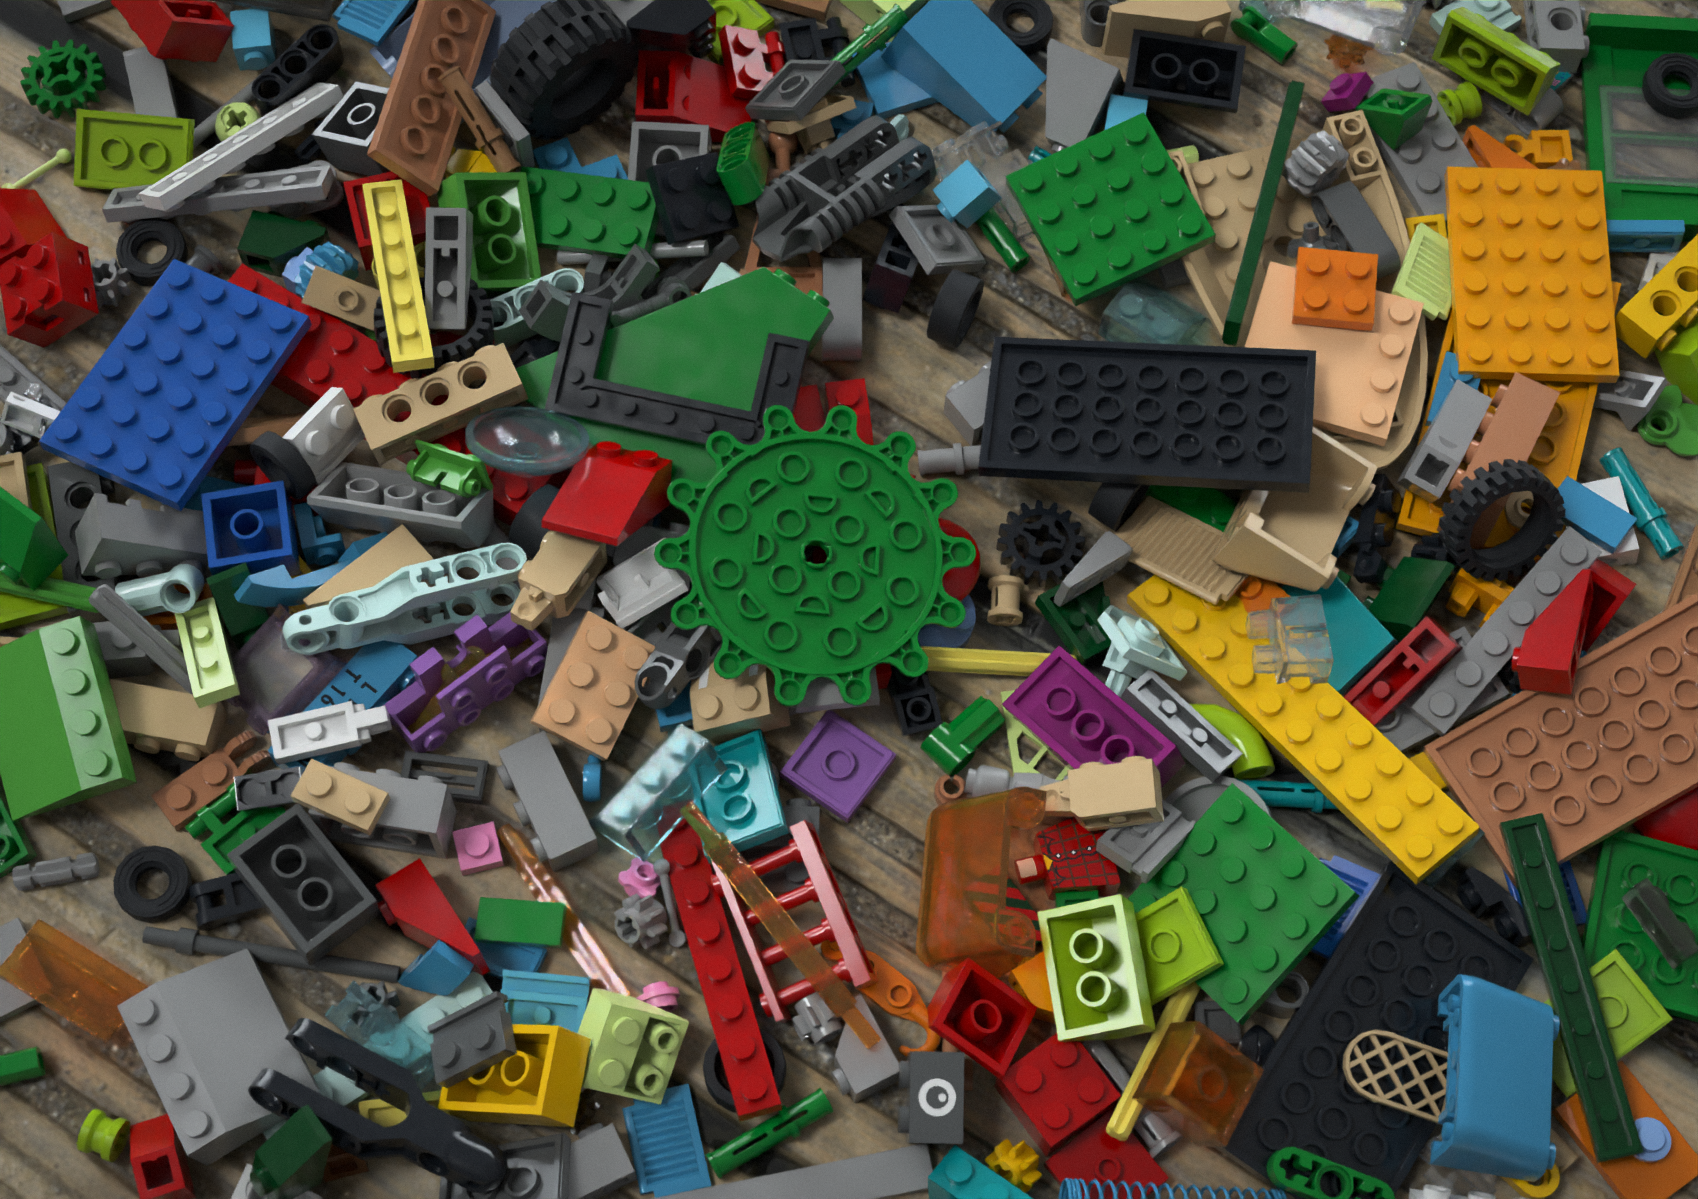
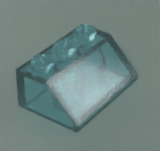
M679 724L665 734L589 818L588 822L591 828L645 862L727 770V767L708 739L683 724Z

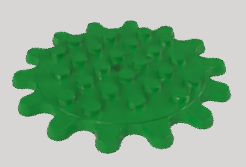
M773 405L764 413L763 425L765 433L761 441L757 444L745 445L729 432L716 431L708 437L706 442V451L716 465L714 477L703 483L680 478L672 481L668 486L667 497L669 502L687 514L690 520V527L681 537L667 538L660 541L655 547L654 557L661 567L685 572L692 582L691 592L672 607L671 620L681 630H692L699 626H710L720 633L722 646L714 658L713 667L715 672L724 679L732 680L738 678L746 668L760 664L768 667L774 674V695L776 700L784 706L794 707L799 705L805 697L810 682L818 678H827L833 681L838 687L842 699L847 704L860 706L865 704L870 698L871 684L869 677L872 668L882 663L891 664L902 674L910 678H916L925 673L929 662L926 653L918 642V633L921 628L929 624L956 628L962 624L966 615L965 607L962 602L945 592L942 586V578L948 570L964 568L972 564L976 557V549L968 539L951 537L941 530L938 521L939 515L943 510L955 503L958 498V490L952 481L945 478L922 483L911 477L908 472V462L916 450V443L910 434L903 431L893 432L879 445H869L858 437L856 431L857 416L848 406L838 405L833 407L827 415L824 426L818 431L808 432L798 427L791 411L787 407ZM810 546L821 547L827 554L826 562L824 564L807 562L804 554L806 548Z

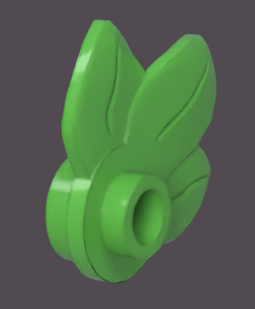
M1678 385L1666 386L1650 411L1637 423L1638 432L1647 442L1654 445L1665 444L1678 455L1698 456V405L1682 403V394ZM1651 424H1657L1661 427L1662 431L1655 429Z

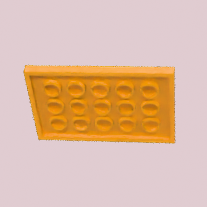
M1447 166L1444 178L1456 361L1458 360V374L1473 375V378L1512 380L1517 372L1534 381L1616 383L1620 374L1602 171Z

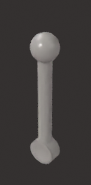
M658 859L654 863L653 869L659 875L671 927L669 942L674 947H680L685 943L686 935L680 930L668 878L670 864L665 859Z

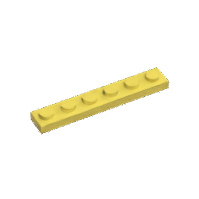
M402 179L362 184L393 373L434 368L433 351Z

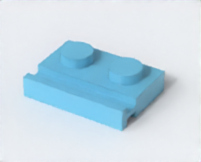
M503 969V982L500 993L508 997L505 1008L506 1012L511 1015L512 1024L559 1025L578 1033L589 1002L591 977Z

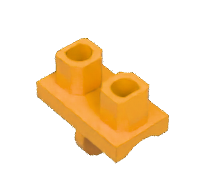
M1461 568L1448 590L1451 594L1446 608L1457 616L1465 617L1472 606L1486 614L1479 624L1481 628L1515 588L1503 582L1504 580L1499 581L1495 577L1493 581H1484L1481 577L1477 579Z

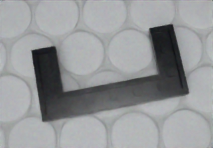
M572 292L545 405L547 412L705 446L708 437L716 431L729 432L745 445L757 444L762 440L765 433L763 425L764 413L773 405L787 407L794 416L810 346L808 340L774 333L768 334L751 411L596 379L614 302L610 299Z

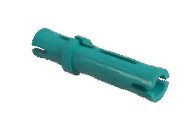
M1618 447L1604 454V457H1601L1599 462L1610 478L1619 476L1626 503L1634 517L1637 518L1635 525L1640 532L1644 531L1661 560L1668 559L1679 553V550H1682L1684 545L1670 527L1666 519L1668 514L1663 507L1659 508L1641 478L1630 464L1623 449Z
M1234 778L1257 792L1267 806L1311 808L1313 813H1321L1322 809L1339 810L1312 783L1240 780Z

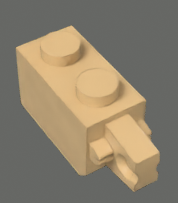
M548 531L542 539L539 552L532 561H526L519 571L518 583L520 584V593L510 611L511 621L533 631L548 615L555 618L569 616L607 563L606 543L558 531Z
M1142 756L1127 757L1121 763L1108 765L1100 762L1084 763L1080 765L1079 769L1067 770L1068 779L1041 786L1039 789L1040 807L1044 816L1075 817L1078 823L1087 831L1164 821L1160 773L1152 759H1146Z

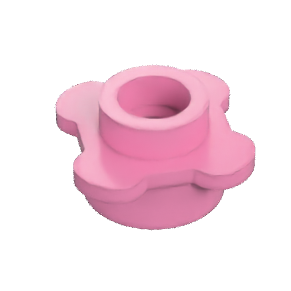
M640 857L634 858L631 862V867L627 871H621L618 876V881L624 886L625 892L629 896L637 893L641 899L648 895L655 897L658 887L661 885L660 877L655 873L653 864Z

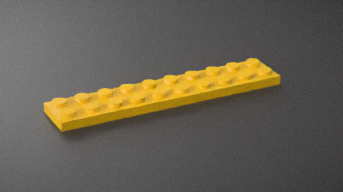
M1154 574L1127 595V604L1142 618L1151 622L1158 629L1159 635L1416 885L1478 834L1480 826L1270 627L1264 629L1244 609L1243 602L1235 594L1228 601L1220 599L1218 604L1215 605Z

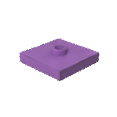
M827 710L782 768L780 777L848 823L895 761L896 754L832 710Z

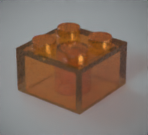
M1200 1021L1170 1023L1132 1098L1195 1145L1227 1146L1264 1069Z

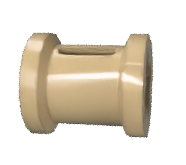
M999 575L988 580V589L992 591L991 610L988 611L987 621L997 626L1021 624L1023 612L1019 610L1020 592L1024 589V581L1019 577L1010 575Z

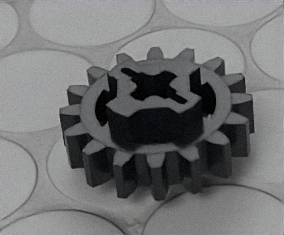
M1037 500L1035 509L1031 510L1028 505L1022 503L1019 510L1020 515L1009 511L1006 519L1008 524H1000L998 535L1001 538L997 539L996 550L1003 552L1000 557L1001 565L1012 564L1010 576H1016L1019 573L1024 574L1025 585H1028L1032 578L1038 579L1040 587H1045L1047 578H1052L1058 585L1061 583L1062 572L1068 575L1075 567L1074 563H1079L1082 559L1083 552L1080 549L1084 548L1085 537L1078 535L1082 525L1080 522L1070 524L1072 512L1067 510L1059 514L1057 512L1058 503L1053 502L1049 509H1044L1042 501ZM1043 541V546H1038V542Z

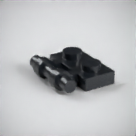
M839 17L829 18L826 22L828 28L818 30L816 18L779 23V34L785 50L786 63L789 60L833 59L840 51L847 47L850 41L847 29L842 27L841 19ZM823 47L833 49L834 56L825 58ZM853 56L846 60L842 65H845L850 59L853 58ZM856 69L841 81V86L850 87L855 84L854 72Z

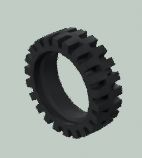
M424 270V277H420L419 279H420L421 290H422V296H423V301H424V306H425V270ZM470 279L467 314L473 320V327L465 336L453 343L436 347L432 346L434 368L410 371L412 379L421 378L422 374L429 376L446 363L461 362L474 356L475 352L480 348L493 345L494 319L490 299H487L485 290L483 288L478 289V284L473 279ZM379 296L376 301V308H374L375 337L381 356L385 357V362L392 367L382 301ZM408 371L398 373L405 375Z
M1504 459L1503 465L1498 461L1489 463L1488 472L1483 467L1474 470L1476 477L1474 480H1470L1467 476L1461 480L1460 483L1464 488L1462 491L1455 488L1452 490L1449 496L1454 502L1444 503L1442 511L1446 516L1439 518V526L1442 529L1439 531V536L1444 548L1467 573L1477 579L1481 577L1484 581H1493L1494 577L1499 581L1507 580L1508 572L1516 577L1523 574L1521 566L1525 565L1529 569L1536 565L1534 558L1537 555L1543 557L1548 551L1545 546L1547 544L1553 545L1558 539L1554 532L1562 531L1564 526L1563 521L1560 519L1565 517V508L1562 506L1564 500L1552 482L1532 464L1529 465L1526 461L1518 460L1516 463L1513 459ZM1512 492H1532L1534 500L1530 515L1517 533L1509 540L1492 548H1471L1470 539L1473 526L1486 508L1497 499Z

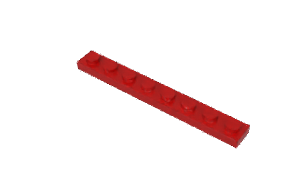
M687 797L651 807L650 813L662 856L670 864L669 880L739 1122L782 1110V1104L722 902L711 880L713 872L710 863L704 856L691 798Z

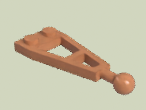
M778 132L770 133L768 145L770 150L776 155V169H768L765 185L768 186L772 179L779 178L782 172L790 171L791 154L794 153L798 146L796 133L790 135ZM757 214V218H756V222H755V226H754L753 235H754L755 229H756L757 224H758V219H759V215H758V214ZM752 239L745 265V270L749 272L762 268L759 267L762 251L753 243ZM812 250L806 253L809 267H765L773 273L778 268L789 274L797 281L795 287L805 294L813 290L823 296V271L818 252Z

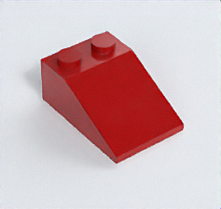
M602 441L597 443L579 457L542 518L541 528L618 546L669 506L667 490L671 484L672 460L658 457L656 452L650 450L631 451L623 449L616 442Z

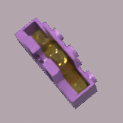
M510 612L489 628L477 614L454 631L455 636L461 643L456 646L459 654L454 659L445 662L437 650L432 647L409 664L416 681L384 704L389 712L391 724L414 752L425 753L426 751L436 750L446 741L450 733L460 726H467L479 717L481 710L493 701L498 702L505 699L513 691L516 684L527 676L537 675L544 669L548 646L536 629L533 631L528 630L522 625H517L511 621Z

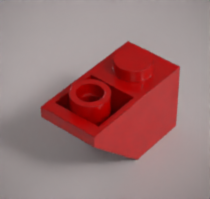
M168 1114L131 1125L130 1161L140 1199L196 1198L185 1151Z

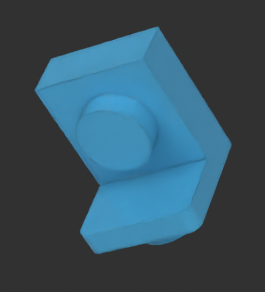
M307 502L293 505L301 547L307 565H329L336 562L346 551L342 534L337 533L326 536L323 518L320 515L314 516L312 508Z

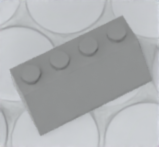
M341 462L307 496V504L326 522L340 524L348 529L364 528L377 530L381 533L386 531L387 534H390L403 524L414 537H418L422 541L456 543L457 546L462 548L480 547L494 530L493 489L489 490L481 487V491L477 496L465 498L442 490L440 486L441 481L436 487L413 481L411 476L403 471Z

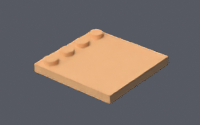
M1270 261L1245 347L1316 350L1313 426L1385 446L1424 303L1376 290L1372 331L1291 324L1296 268Z

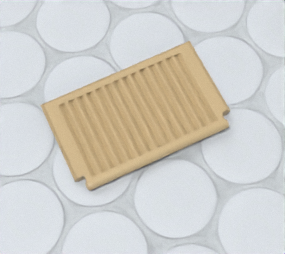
M1148 496L1115 533L1116 536L1133 549L1128 559L1129 562L1215 605L1218 604L1220 599L1228 601L1249 576L1225 569L1211 560L1223 534L1222 531L1151 496Z

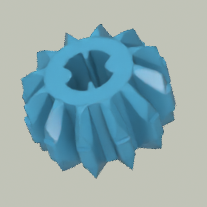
M329 241L322 246L318 245L311 255H306L304 264L299 266L300 273L295 277L294 281L296 283L295 292L303 299L315 265L355 280L359 275L357 270L359 261L352 257L351 253Z

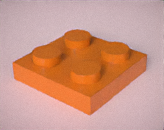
M1298 247L1291 324L1372 331L1375 313L1378 254Z

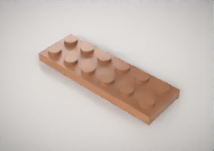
M482 0L418 1L367 152V156L428 196L439 191L462 119V115L442 83L439 82L438 77L447 70L460 66L463 75L472 87L496 10Z

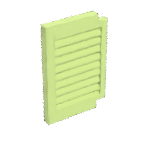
M1421 222L1416 227L1391 294L1424 303L1421 313L1431 320H1434L1436 317L1446 320L1452 306L1448 239Z

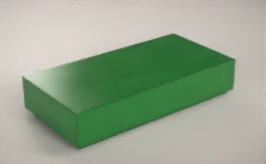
M480 897L474 939L479 943L562 948L567 906L565 903Z

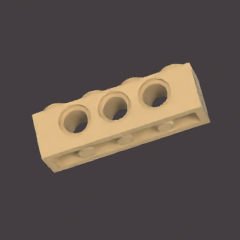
M504 343L497 346L489 345L482 347L475 352L474 356L461 362L446 363L439 367L435 373L422 379H409L402 383L399 389L390 393L370 396L362 402V405L353 408L372 453L378 463L382 464L416 449L415 441L417 439L429 443L528 399V396ZM476 379L486 380L485 384L478 389L468 388L470 383ZM437 396H449L445 403L438 406L431 405ZM404 411L411 412L409 418L405 421L394 422L395 417L399 413Z

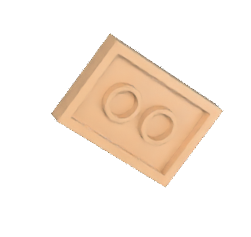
M587 611L530 723L602 761L607 760L638 698L635 691L636 674L654 651L655 646L600 616ZM645 677V678L643 679V681H642V687L644 686V684H645V682H646V680H647V677Z

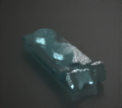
M353 980L345 990L348 994L337 1006L332 1004L324 1015L357 1044L411 1071L422 1091L435 1076L430 1044ZM362 1005L370 1014L358 1025L350 1017Z

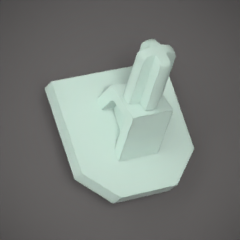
M1112 605L1098 618L1097 621L1112 641L1102 665L1111 669L1105 685L1119 697L1130 685L1132 677L1138 679L1149 669L1179 681L1187 673V670L1168 643L1159 635L1158 629L1148 620Z

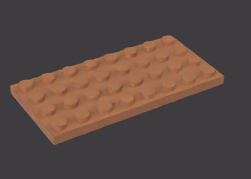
M1698 592L1580 658L1571 695L1525 689L1424 746L1425 755L1463 811L1480 826L1478 833L1516 889L1517 886L1499 828L1500 822L1543 813L1559 866L1698 787Z

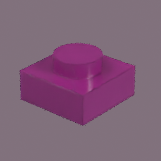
M1367 72L1343 73L1330 83V89L1321 100V103L1328 112L1355 109L1374 82Z

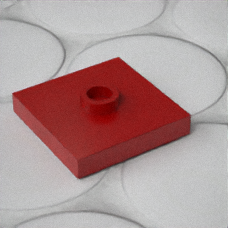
M1113 1109L1109 1110L1044 1163L1045 1168L1060 1186L1067 1177L1068 1179L1076 1178L1077 1180L1082 1178L1087 1186L1093 1179H1096L1101 1187L1107 1180H1111L1115 1187L1124 1180L1129 1185V1188L1136 1181L1141 1183L1143 1188L1150 1182H1153L1159 1188L1169 1177L1132 1132L1126 1141H1119L1107 1134L1106 1127L1114 1112ZM1080 1182L1082 1199H1084L1085 1192L1083 1185ZM1095 1183L1090 1190V1199H1098L1099 1191ZM1110 1184L1105 1188L1104 1199H1112L1113 1197ZM1121 1185L1119 1189V1199L1127 1198V1191L1124 1185ZM1135 1186L1132 1192L1133 1199H1141L1139 1186ZM1152 1186L1149 1187L1146 1198L1154 1192Z

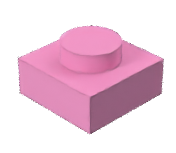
M494 821L452 831L463 876L504 866Z

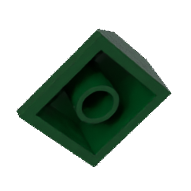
M1404 556L1396 569L1388 565L1382 582H1377L1376 586L1381 588V591L1375 599L1368 595L1363 604L1398 641L1396 645H1398L1424 619L1455 566L1447 561Z

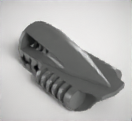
M871 116L824 149L820 147L812 151L811 156H805L801 159L800 163L792 165L790 171L782 172L779 178H774L769 182L768 186L765 185L763 193L754 200L759 219L752 238L753 243L765 255L781 262L798 254L809 253L812 250L818 253L822 252L831 245L832 241L839 240L843 234L853 230V226H858L862 222L906 202L934 182L936 167L930 147L914 137H908L899 142L894 125L879 116Z

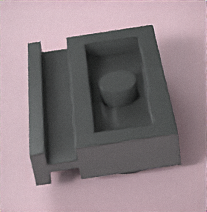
M495 991L427 1026L428 1032L433 1034L434 1042L430 1044L437 1085L449 1088L517 1054L511 1015L506 1012L505 1003L508 1002L507 995Z

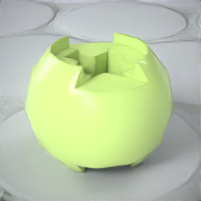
M233 102L226 105L217 114L215 123L216 135L222 142L261 118V115L256 108L244 102Z

